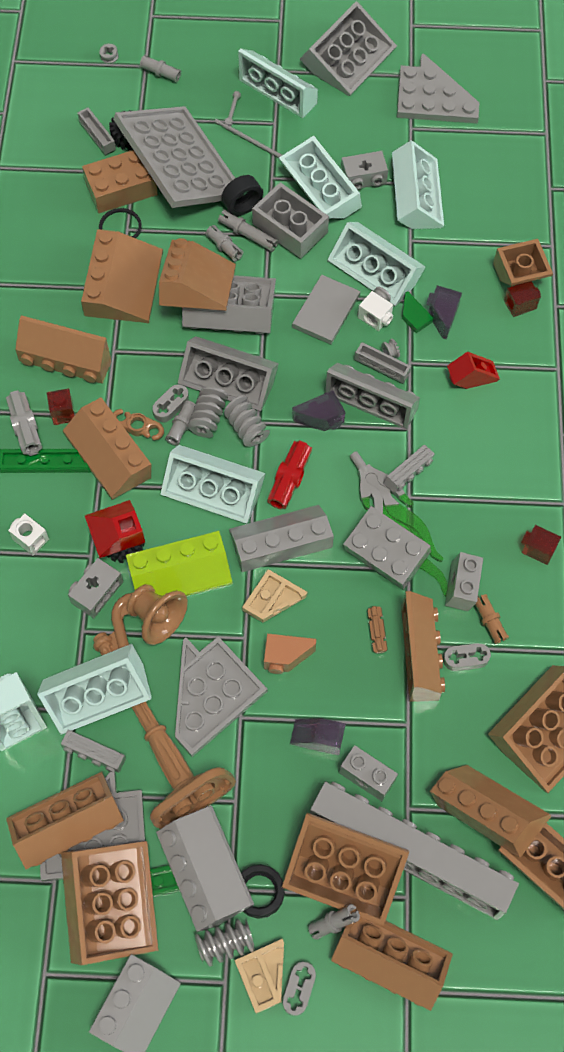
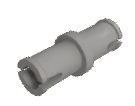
M143 55L140 61V68L154 72L158 77L163 76L174 82H178L180 79L181 70L167 65L163 60L157 61Z
M215 225L207 229L206 236L216 244L220 251H224L233 261H237V259L239 260L242 257L243 250L232 242V238L229 235H224Z
M185 401L179 414L174 417L172 421L173 426L166 436V440L170 444L178 445L185 430L189 429L188 423L191 420V414L194 412L195 403Z
M352 904L337 912L331 911L324 918L310 923L309 933L312 934L318 931V933L312 936L315 940L330 933L336 934L342 931L343 927L359 921V911L357 910L350 914L351 911L356 909Z

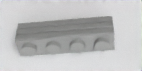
M89 107L77 112L79 122L105 155L116 149L114 139Z
M363 342L355 352L356 361L403 384L410 374V365Z
M424 444L386 477L383 484L393 493L397 490H402L406 482H411L416 474L419 475L424 470L426 465H431L434 461V452Z
M67 730L61 742L65 752L69 754L74 752L78 754L77 757L80 759H89L92 761V764L98 767L100 765L105 766L109 772L116 771L119 773L126 760L125 755L70 730Z

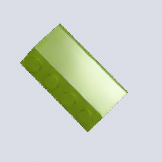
M220 531L126 555L135 590L142 585L148 584L153 586L155 593L163 596L166 593L178 590L184 592L186 596L233 584Z

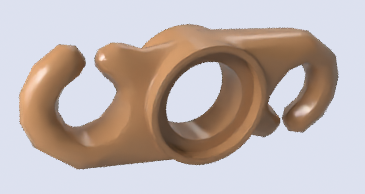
M115 410L113 414L117 417L123 413V410ZM125 412L126 419L119 421L125 430L133 436L144 435L146 438H149L151 436L149 430L152 428L158 429V434L153 435L152 440H159L164 434V428L159 422L147 418L141 413L131 414L130 412ZM136 420L144 423L140 429L132 428L131 424Z

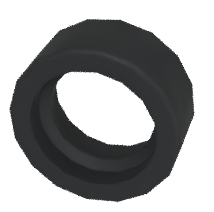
M242 175L233 179L224 188L221 195L222 202L232 215H245L251 212L252 208L263 198V189L253 176ZM247 192L243 197L238 199L239 196Z
M261 864L253 865L243 870L241 874L245 884L254 876H264L270 879L275 886V896L272 902L265 907L251 906L242 912L249 917L257 919L267 918L276 913L282 905L285 890L282 888L283 880L279 873L273 868Z

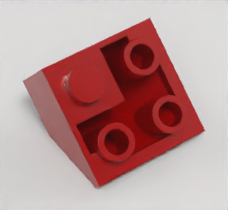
M130 500L84 515L99 558L145 543L143 530Z

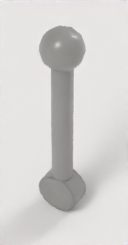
M239 91L233 93L234 99L228 118L225 119V124L229 126L233 125V113L237 100L241 97Z

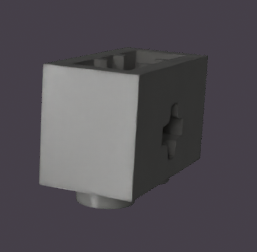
M382 151L342 157L341 170L357 190L387 184L388 168Z
M460 552L452 561L445 606L469 611L477 603L483 564L482 557Z
M97 558L94 563H90L85 568L83 577L71 585L68 594L71 604L94 619L123 583L122 575L119 571Z
M355 745L340 766L339 774L380 801H383L398 776V773Z

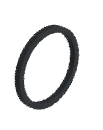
M116 208L108 211L101 218L99 230H103L102 227L106 218L120 212L128 213L138 221V229L132 236L133 238H137L142 229L140 217L130 209Z

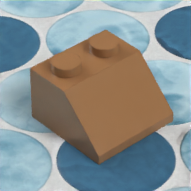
M538 239L500 247L496 250L493 265L500 281L510 286L553 276L551 267Z

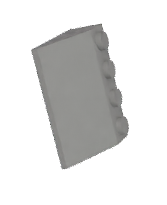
M356 1L308 49L300 60L315 76L350 96L397 45Z
M234 275L227 310L182 307V327H189L191 329L209 328L215 331L222 329L233 330L234 332L251 331L257 334L270 333L276 278Z

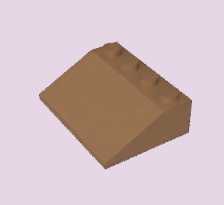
M97 229L81 300L84 316L149 323L163 249L121 232Z
M183 238L172 240L159 279V305L226 311L236 264L194 241H187Z
M555 665L551 666L488 733L499 749L546 793H549L564 776V666Z
M307 813L282 888L340 910L352 904L356 909L350 913L358 910L361 918L384 926L409 855V850Z
M147 841L61 852L71 963L87 965L128 957L131 954L138 955L158 951Z

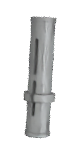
M226 210L221 212L224 216L220 215L218 222L233 229L234 233L244 235L270 252L275 250L273 246L277 247L279 240L246 223L244 218H238Z

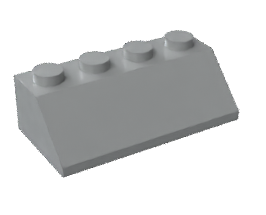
M195 336L187 341L178 384L199 391L205 387L218 388L228 394L227 400L229 401L238 396L245 395L247 396L246 402H250L253 409L262 411L273 386L279 363Z
M336 363L327 371L325 395L406 430L408 429L418 409L420 397L411 391L399 389L392 383L380 381L370 374L361 373L349 365Z
M319 505L229 529L242 572L333 548L334 536L327 515Z
M212 806L174 820L156 832L197 932L217 927L254 905Z

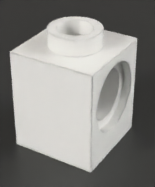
M372 291L359 305L358 318L377 331H380L384 325H389L393 319V304Z
M26 514L21 518L15 519L8 530L12 540L32 556L49 540L46 530ZM32 531L30 535L22 536L24 532Z

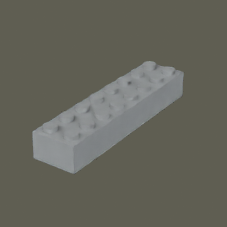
M324 783L310 810V814L409 850L404 871L496 920L507 912L519 885L518 882L513 880V875L503 870L497 872L489 868L490 864L481 858L475 857L472 859L464 855L465 851L456 845L451 844L449 847L440 842L441 838L431 832L422 833L416 829L417 826L406 819L400 821L392 817L393 813L383 807H378L377 809L369 805V801L361 795L355 794V796L346 793V789L338 783Z

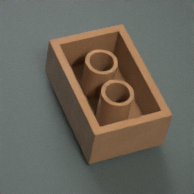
M134 150L82 166L85 183L98 214L158 195L155 181Z

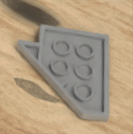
M421 54L420 67L401 66L397 118L478 124L479 101L425 54Z
M186 637L183 639L175 738L191 757L197 754L267 693V688L219 637L215 638L200 652Z
M115 771L110 772L105 780L124 821L113 829L105 830L93 836L89 841L81 842L67 851L146 841L142 790L117 793ZM57 854L40 864L42 882L63 880L61 854Z

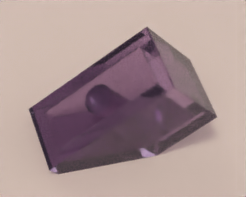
M437 285L435 292H430L426 305L430 306L429 314L434 318L433 324L441 337L447 340L460 305L462 293Z
M332 390L292 407V419L295 423L326 431L337 429L345 422V410Z
M323 718L296 719L290 745L339 755L346 723Z

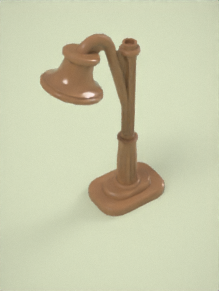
M145 584L137 588L133 593L120 597L114 604L111 612L114 632L110 635H107L105 632L97 634L93 638L95 651L105 655L129 645L123 623L125 615L138 616L142 620V638L146 644L156 645L162 643L176 631L184 619L188 604L185 593L176 590L162 596L155 593L153 586ZM146 701L132 707L146 732L144 739L149 742L163 773L173 788V791L151 812L150 820L156 828L162 829L174 820L210 806L235 786L236 780L232 773L220 767L194 776L180 751L166 733V727L159 725Z

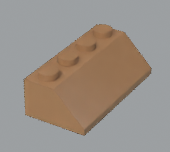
M22 315L19 319L15 350L20 362L28 366L42 367L46 371L54 370L61 372L68 377L76 376L91 383L98 382L103 384L112 362L107 338Z
M102 398L83 406L63 429L64 435L78 451L83 461L87 463L91 472L112 500L151 478V463Z
M406 591L401 612L409 702L439 701L442 692H445V679L440 677L439 670L443 668L442 654H438L437 645H440L441 642L440 631L435 629V622H438V609L433 607V599Z
M468 765L445 771L430 790L437 806L521 858L551 818V815Z
M102 772L6 818L13 846L25 869L38 866L45 860L61 854V852H66L69 848L81 842L89 841L93 836L105 830L113 829L124 821Z
M546 823L521 858L503 847L498 850L564 909V838Z
M360 917L359 921L345 927L331 961L431 1011L443 988L453 953L387 921L382 926Z

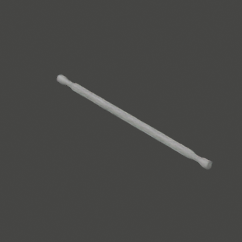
M215 119V123L222 125L227 130L277 157L282 156V154Z

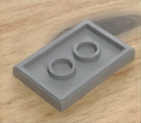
M321 275L293 321L292 328L332 344L358 300L360 291Z

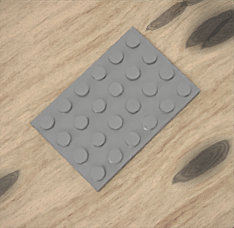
M186 106L115 113L113 120L172 208L222 201L221 195L224 188L235 177Z

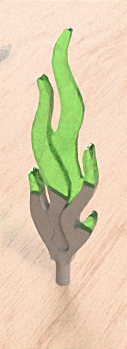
M357 451L352 453L350 458L358 468L360 497L365 510L370 508L371 497L375 509L431 545V553L429 555L436 561L442 562L443 557L436 551L425 523L416 514L400 505L390 494L391 492L402 504L412 508L413 502L407 497L403 489L393 493L383 484L388 474L373 468L370 464L366 465ZM426 558L420 569L438 581L443 595L446 597L448 585L443 572Z

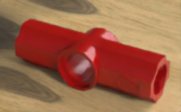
M303 441L293 442L285 462L282 461L278 468L275 484L267 499V502L274 508L286 509L295 488H298L302 481L304 468L312 452V447Z

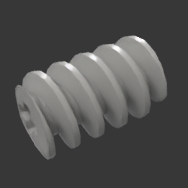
M205 387L200 390L199 397L194 406V412L191 414V420L188 423L191 432L205 438L213 437L212 432L217 430L216 424L220 422L219 416L223 414L221 408L225 407L224 401L228 399L226 392L214 387Z
M241 395L233 399L226 406L224 415L229 419V423L238 433L239 438L243 440L245 446H256L269 436L270 430H265L266 424L260 423V416H255L257 411L251 409L252 404L250 402H246L247 396Z
M239 919L236 920L235 929L229 923H226L224 933L217 926L215 927V936H212L206 930L204 940L198 934L194 935L202 963L205 960L210 967L213 966V957H216L219 963H222L224 953L230 959H233L235 949L240 956L244 955V946H247L250 952H254V942L247 920L245 926H243Z

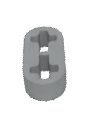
M179 384L170 387L154 403V418L159 422L171 420L182 409L184 402L189 401L187 388ZM182 393V398L177 397L175 399V394L180 395ZM167 408V413H159V409L165 410Z
M478 643L453 646L446 650L443 663L451 671L478 669L487 665L491 652L486 645ZM476 651H479L480 655H485L482 661H479L477 657L469 656H474ZM452 654H455L457 658L464 657L459 659L457 664H454L453 660H449Z
M300 962L294 966L285 991L283 1007L292 1016L301 1015L305 1011L314 985L316 972L314 967L308 962ZM304 967L308 969L311 979H306L303 988L298 986L299 976L296 975V972L302 971ZM298 990L301 991L299 1001L303 1003V1006L297 1007L293 1011L290 1009L291 1004L287 1000L288 998H294L295 992Z

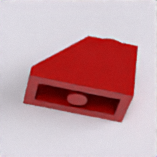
M468 351L447 365L451 382L466 389L500 380L492 360Z

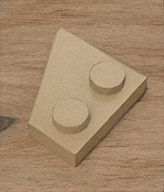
M268 569L243 605L242 611L263 623L305 599L308 592Z
M283 939L235 960L256 1014L281 1003Z

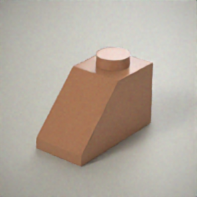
M267 634L264 669L273 674L291 671L316 651L317 639Z

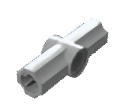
M18 390L10 392L6 400L11 413L10 420L15 435L18 436L21 451L23 454L30 456L38 454L42 446L37 433L38 427L33 412L29 408L25 392H19Z

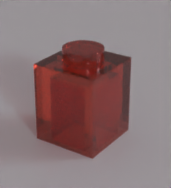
M532 281L507 288L504 302L512 316L516 317L537 309L541 294Z
M70 389L46 392L53 424L69 423L75 416Z
M535 525L532 532L526 531L521 543L525 546L522 553L548 565L561 536Z

